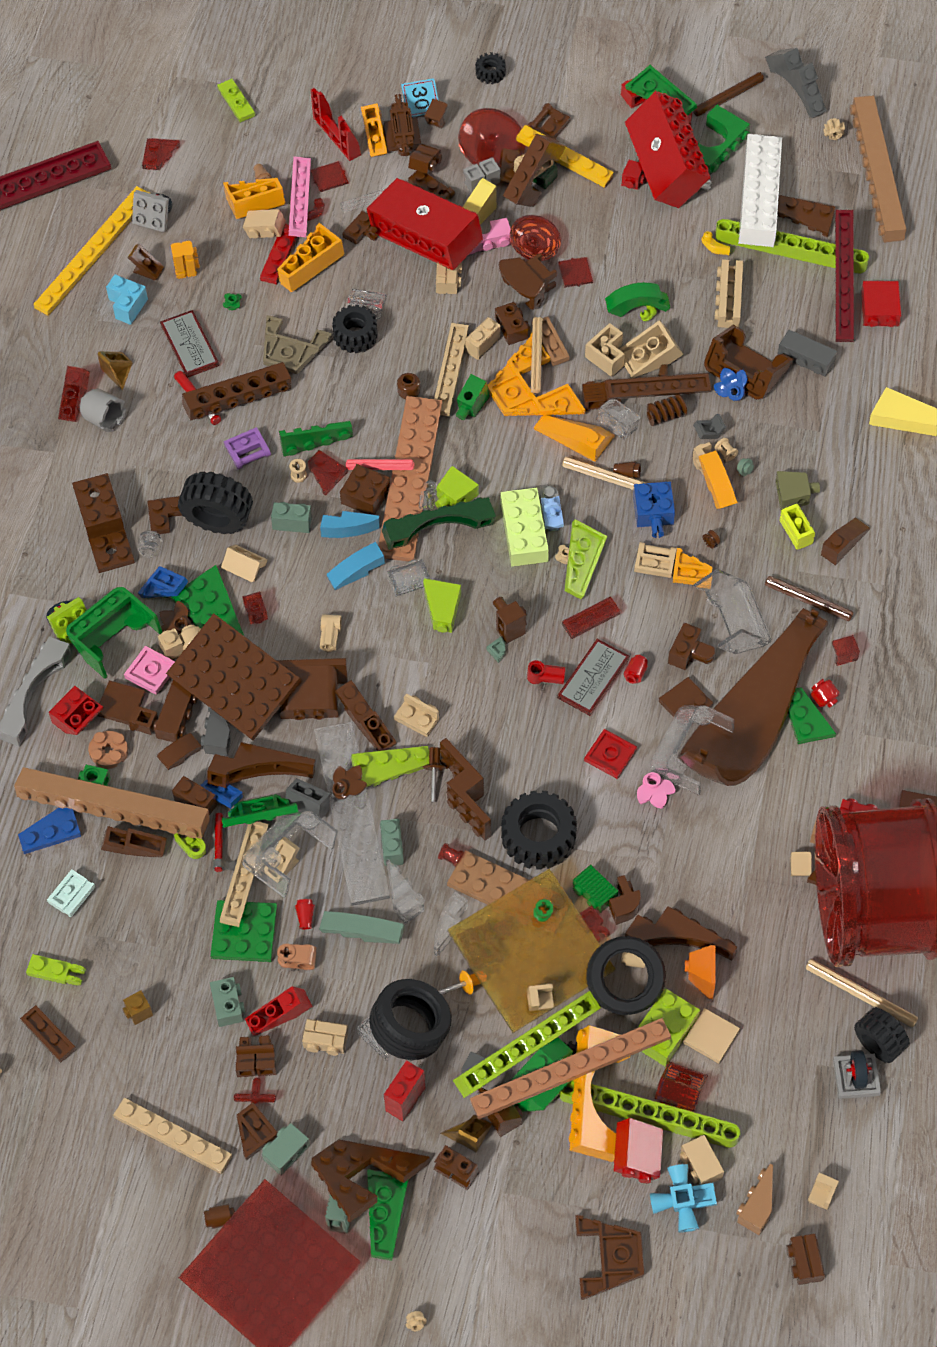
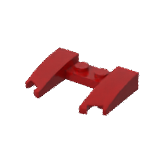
M315 88L310 89L313 119L349 161L361 156L358 141L342 115L338 117L337 127L336 122L333 120L330 105L324 94Z

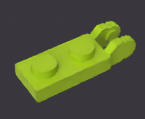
M32 954L26 974L61 984L68 983L80 986L82 980L69 975V973L85 974L86 969L77 964Z

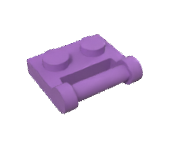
M257 427L224 441V446L237 470L243 468V465L261 457L271 456V452ZM258 447L262 449L241 459L238 457Z

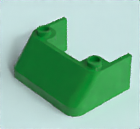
M117 587L70 623L66 628V633L86 663L106 679L108 676L102 663L104 656L99 648L126 625L132 630H140L148 624L158 634L162 633V629L157 615L126 588Z

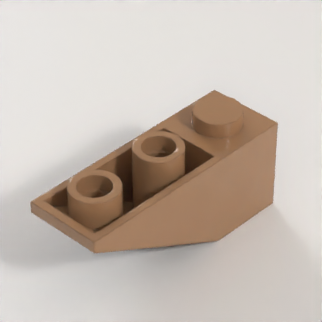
M772 1164L767 1169L763 1168L757 1178L760 1180L758 1185L751 1187L747 1194L749 1200L746 1204L742 1203L736 1213L739 1215L737 1223L757 1235L761 1234L772 1212Z

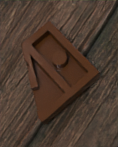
M251 1103L236 1115L246 1160L264 1148L268 1142H272L277 1138L278 1132L254 1103Z

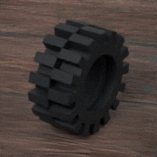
M490 52V55L484 53V56L480 55L475 63L477 79H480L482 83L485 81V84L489 82L494 84V81L499 83V79L502 81L506 72L505 59L501 55L498 57L497 53L493 55V52ZM486 67H495L496 69H494V70H487V69H485V68H486Z

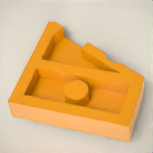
M677 548L673 583L710 587L712 567L700 562L694 556L689 557L683 553L682 549Z

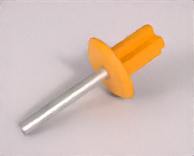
M483 970L471 975L466 971H461L460 983L439 990V992L444 994L462 987L467 994L471 995L473 987L486 982L485 978L487 976L483 973Z

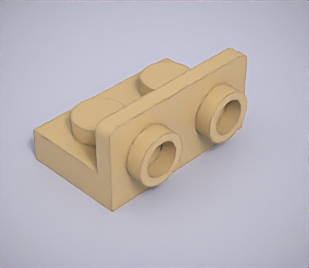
M405 694L404 703L394 715V720L428 737L439 721V711L435 706L423 703L418 697Z

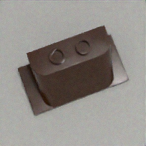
M346 658L276 660L301 679L300 683L281 705V719L304 720L314 718L321 720L324 718H339V697L335 691L338 689V684H346L348 682Z

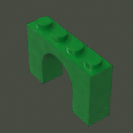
M716 105L707 114L706 126L720 134L725 141L714 147L698 143L710 175L718 170L722 162L728 160L733 151H737L740 144L746 141L748 134H750L749 123L719 105Z

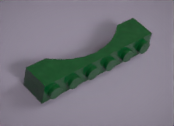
M479 497L466 503L459 502L449 507L442 506L432 511L425 510L420 514H408L403 518L388 519L383 524L382 533L388 549L391 550L406 546L417 533L428 527L444 523H457L478 529L493 525L496 515L489 497Z

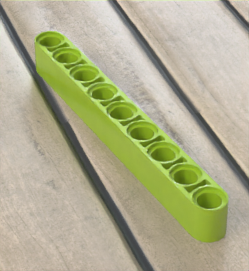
M721 219L716 223L715 238L720 242L835 268V244L776 231L774 247L738 244L740 222ZM854 249V273L861 274L867 270L869 260L867 252Z
M572 1080L566 1087L571 1088L573 1091L565 1093L562 1090L558 1095L561 1101L573 1104L574 1081ZM591 1084L592 1102L595 1110L623 1119L632 1118L665 1131L694 1139L705 1135L708 1143L726 1148L735 1147L739 1141L740 1129L733 1123ZM608 1098L611 1099L613 1103L605 1104L603 1100ZM625 1104H630L633 1106V1109L626 1110L623 1108V1106ZM651 1110L654 1114L647 1116L643 1111ZM670 1115L674 1118V1120L669 1122L666 1121L663 1117ZM691 1121L694 1126L687 1127L684 1125V1122ZM712 1127L715 1131L713 1133H708L704 1130V1128ZM731 1132L735 1137L729 1139L725 1136V1133Z

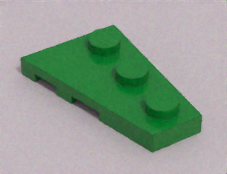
M802 687L796 688L788 715L797 744L835 737V731Z

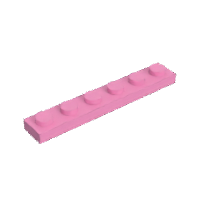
M295 156L293 158L288 236L306 237L311 158Z

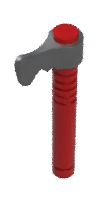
M216 813L213 870L216 872H221L222 870L234 871L237 862L233 860L228 863V861L225 862L222 859L223 814Z

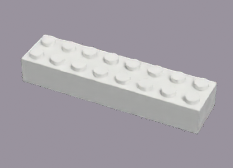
M748 134L738 244L774 247L777 227L782 137Z

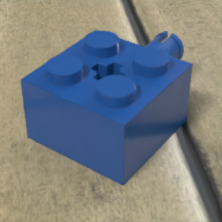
M671 482L634 484L633 501L637 527L651 526L652 537L657 538V531L658 537H663V525H674L675 509Z

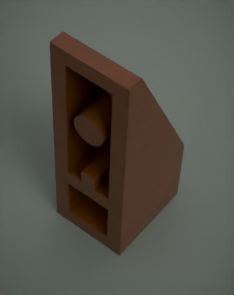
M857 518L852 519L834 531L823 543L821 556L836 566L870 530V527Z

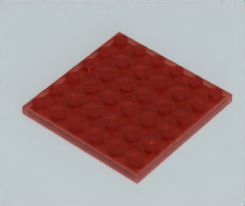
M264 1179L178 1278L255 1347H291L362 1263Z

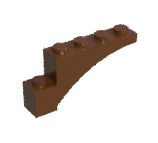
M241 742L234 758L214 755L207 770V784L226 788L227 785L244 779L266 775H296L313 778L316 759Z
M667 906L656 924H653V921L648 917L637 915L625 932V936L643 939L652 946L684 945L704 948L715 945V953L731 961L737 952V946H735L734 942L729 939H723L714 930L706 929L697 920L689 919L680 910L672 909Z

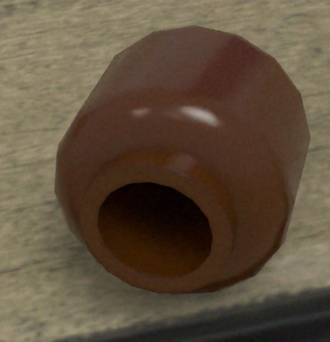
M405 373L399 376L397 379L398 395L403 399H406L407 396L417 397L420 393L419 378L413 373Z

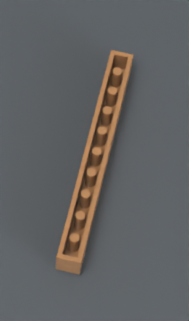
M874 95L854 97L853 105H850V113L854 115L853 126L857 128L856 139L860 141L859 151L860 154H863L862 163L863 168H866V181L870 183L869 194L873 196L872 207L876 209L875 220L879 222V236H882L883 243L904 241L906 226Z
M25 767L22 768L14 785L16 796L23 800L37 801L41 804H50L59 808L66 807L80 813L85 812L97 817H107L115 821L129 822L133 825H142L154 830L160 829L172 834L178 833L190 838L202 839L210 821L209 811L206 808Z

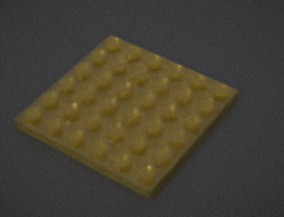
M550 868L447 930L512 1033L517 1032L587 989V966L592 954L600 946ZM542 899H547L553 904L551 917L545 922H539L533 915L535 905ZM543 907L540 908L543 914H546L547 911H544ZM610 960L605 966L604 978L616 970ZM553 984L552 997L554 1007L552 1009L529 1011L528 987Z

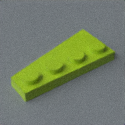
M428 746L356 753L351 755L353 767L361 766L363 773L361 780L367 783L366 787L372 785L374 787L383 781L394 780L400 775L411 774L424 769L422 766L429 765Z

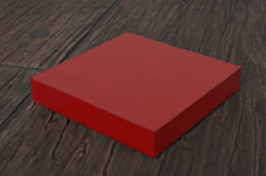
M603 729L584 757V761L618 779L637 751V746Z

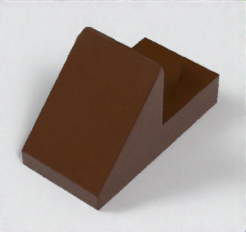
M140 244L135 245L128 256V259L136 266L133 273L156 280L164 268Z

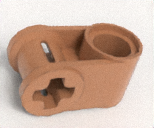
M282 944L277 950L278 963L283 968L313 970L315 968L317 948L308 944Z

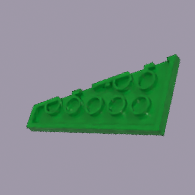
M217 565L188 583L178 596H171L175 603L180 601L188 608V618L195 626L202 628L214 613L244 636Z

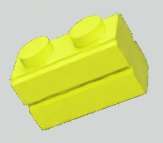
M794 504L781 510L780 522L795 548L799 550L813 544L815 531L810 526L800 506Z

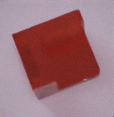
M853 635L832 641V646L836 653V666L858 660L860 650Z

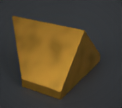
M99 351L97 355L101 370L123 390L133 362L123 352Z
M473 1115L469 1120L440 1134L477 1152L492 1124L482 1118L478 1120L477 1116Z

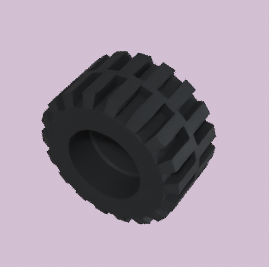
M348 305V308H341V312L337 311L336 316L333 317V337L336 345L341 347V350H347L348 353L352 351L355 353H359V351L365 352L367 348H372V344L376 343L378 338L377 320L375 314H372V310H367L365 306ZM352 327H360V328H362V329H360V330H358V331L348 330V329H350V328H352Z
M873 1007L854 1025L855 1033L869 1053L875 1054L877 1059L885 1063L893 1062L910 1045L909 1037L902 1025L891 1014L881 1008Z

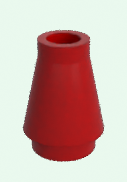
M311 899L297 900V905H295L301 930L312 928L315 905Z

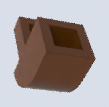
M625 875L617 877L616 886L620 896L609 900V910L616 925L634 918L640 908V890L634 891L631 881H627Z

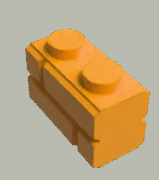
M190 240L182 243H172L171 250L176 278L182 279L186 278V276H196L197 268H200L198 258H196L198 257L196 247H192Z

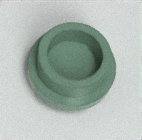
M743 458L739 461L737 471L740 475L746 476L752 472L754 467L753 461L749 458Z

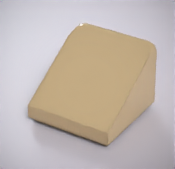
M791 852V876H809L811 874V852Z

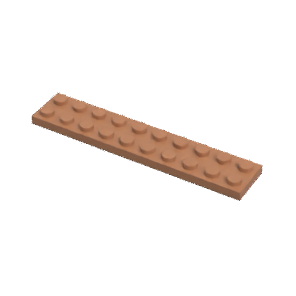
M406 397L395 459H412L415 465L413 470L392 471L383 524L391 518L399 519L408 514L415 515L423 512L443 405L442 400ZM381 529L378 546L385 559L414 562L419 533L406 546L389 550Z

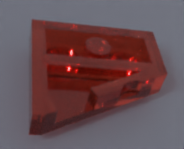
M147 138L142 168L160 170L164 163L172 157V152L180 147V140Z
M318 450L308 461V467L314 474V478L319 483L325 496L348 473V469L321 450Z

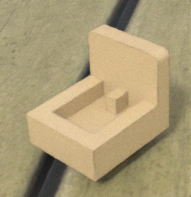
M710 442L698 445L693 451L694 465L702 474L703 470L698 456L711 452L712 445Z

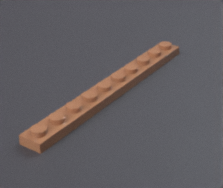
M661 1018L471 1097L470 1102L479 1120L671 1039V1035Z

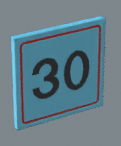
M434 78L401 84L404 102L408 103L411 117L425 115L432 99L438 100Z

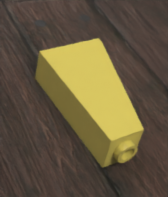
M886 387L871 413L869 424L937 436V408Z

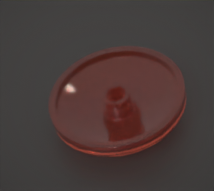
M482 108L471 112L462 122L458 133L461 151L473 165L478 164L479 166L480 162L493 157L499 166L501 150L503 148L519 151V156H522L526 147L516 141L517 135L522 130L518 122L509 114L493 108Z

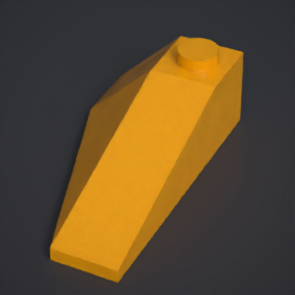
M543 415L534 426V430L596 462L615 436V434L600 426L549 415Z

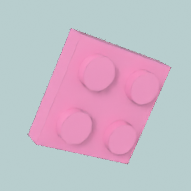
M145 646L125 672L124 677L157 695L170 678L166 672L175 661Z

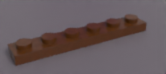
M709 373L605 381L607 400L708 393L711 391Z

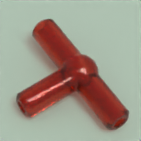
M254 1078L251 1094L235 1093L234 1101L251 1102L254 1104L258 1102L274 1103L276 1095L260 1094L261 1079Z

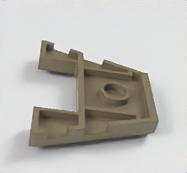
M267 315L263 363L266 366L283 362L288 372L298 374L332 339V333L319 329L316 330L311 343L279 335L278 332L283 324L282 319Z

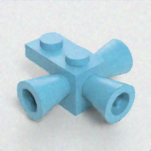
M688 1164L670 1166L667 1169L674 1186L670 1187L671 1194L650 1193L653 1214L674 1207V1211L679 1212L678 1232L698 1230L699 1226L692 1209L717 1205L713 1183L692 1186L688 1184Z

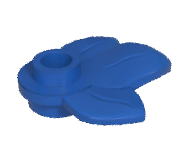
M723 368L720 374L721 382L714 384L716 393L721 397H729L733 401L741 400L745 395L744 387L748 381L746 372L742 369L735 374L731 369ZM734 389L738 391L736 395L733 394Z

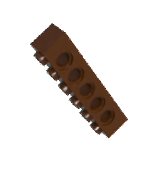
M281 362L182 393V405L190 421L201 419L210 414H217L229 408H235L245 403L270 397L273 394L286 392L291 389V376L284 363Z

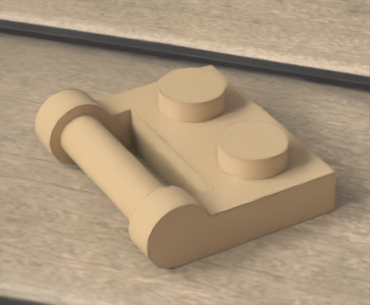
M640 542L634 572L671 578L677 548L671 547V549L645 545L644 542ZM644 552L653 553V554H659V555H665V556H669V557H663V556L645 554Z

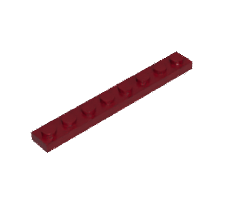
M853 210L835 211V342H854Z

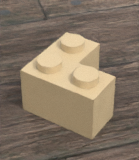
M609 323L585 347V357L611 377L624 366V353L619 350L623 342V332Z

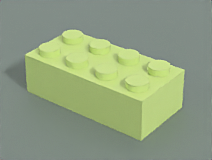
M537 488L500 492V504L511 567L548 562L549 550Z

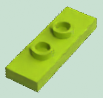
M233 79L217 85L218 90L239 122L255 117V112Z

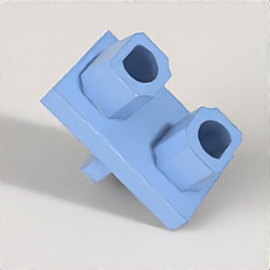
M559 496L541 498L545 529L556 531L560 527H564Z

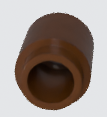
M229 1204L209 1207V1210L204 1211L207 1228L212 1227V1229L230 1226L233 1225L232 1220H236L234 1207L230 1208Z

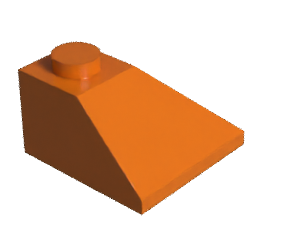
M715 945L690 952L688 960L684 962V972H688V980L708 999H713L716 984Z

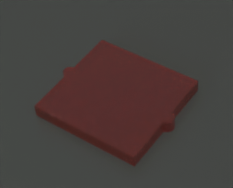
M339 161L311 169L314 183L320 192L348 184L345 170L342 169Z
M587 257L558 261L564 288L580 287V285L593 283Z

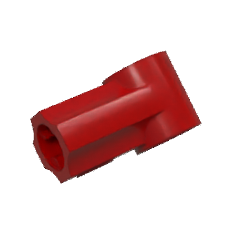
M538 660L529 663L527 680L530 683L564 684L565 667L544 665Z

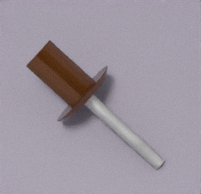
M430 747L429 765L422 766V768L432 771L431 802H436V771H442L446 767L440 765V747Z

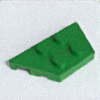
M277 794L240 801L228 812V818H222L223 828L243 823L253 824L263 819L273 820L277 816L298 812V807L296 803L290 805L288 799L281 798Z

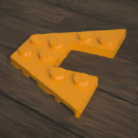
M532 333L529 339L519 347L518 352L514 353L507 361V365L502 371L500 370L496 374V378L487 385L489 394L504 416L585 414V408L568 383L538 397H535L531 392V389L521 375L531 371ZM543 346L541 366L550 362V356Z

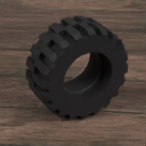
M205 471L196 472L186 479L178 500L179 511L188 522H192L193 525L199 526L203 530L221 534H234L242 530L247 523L253 505L251 493L239 481L236 482L233 478H228L220 473H206Z
M536 790L530 791L529 795H526V793L521 794L520 799L514 798L511 801V805L507 806L504 810L501 821L502 844L507 849L509 857L512 858L514 856L516 863L521 864L522 862L524 867L529 869L531 866H535L536 870H542L543 866H547V869L553 867L554 863H557V865L562 863L563 858H568L571 850L574 849L577 836V819L574 816L572 807H568V802L565 799L560 800L559 795L555 793L549 795L548 791L543 790L542 793H537ZM541 818L552 822L558 829V832L551 839L538 842L526 838L521 833L520 828L529 820Z

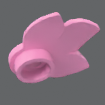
M651 772L644 776L643 785L637 790V799L640 804L650 801L654 807L662 809L666 805L667 795L676 792L675 787L671 781L662 779L657 773ZM654 781L656 784L652 785L649 782Z

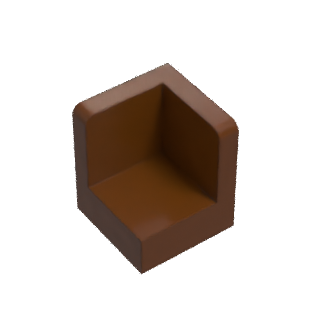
M432 99L425 114L426 122L442 129L445 124L443 116L448 108V104Z

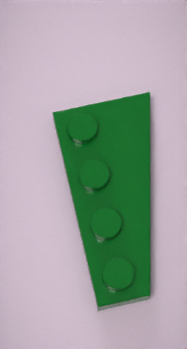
M652 65L647 66L625 85L627 90L645 99H648L655 91L678 98L682 102V107L687 116L697 108V104Z
M351 422L327 424L324 428L318 425L311 426L310 430L303 431L301 428H296L293 432L286 433L285 430L279 431L283 457L293 456L306 450L310 451L323 445L327 446L331 443L353 437Z
M367 1169L368 1190L378 1196L377 1203L369 1208L371 1257L393 1261L409 1179L403 1183L385 1172Z

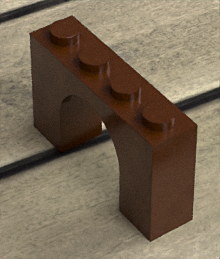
M536 134L503 196L517 205L534 207L541 194V191L532 186L537 171L548 160L559 161L566 145L553 137Z

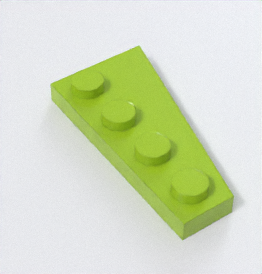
M576 519L572 522L564 591L582 599L607 536Z

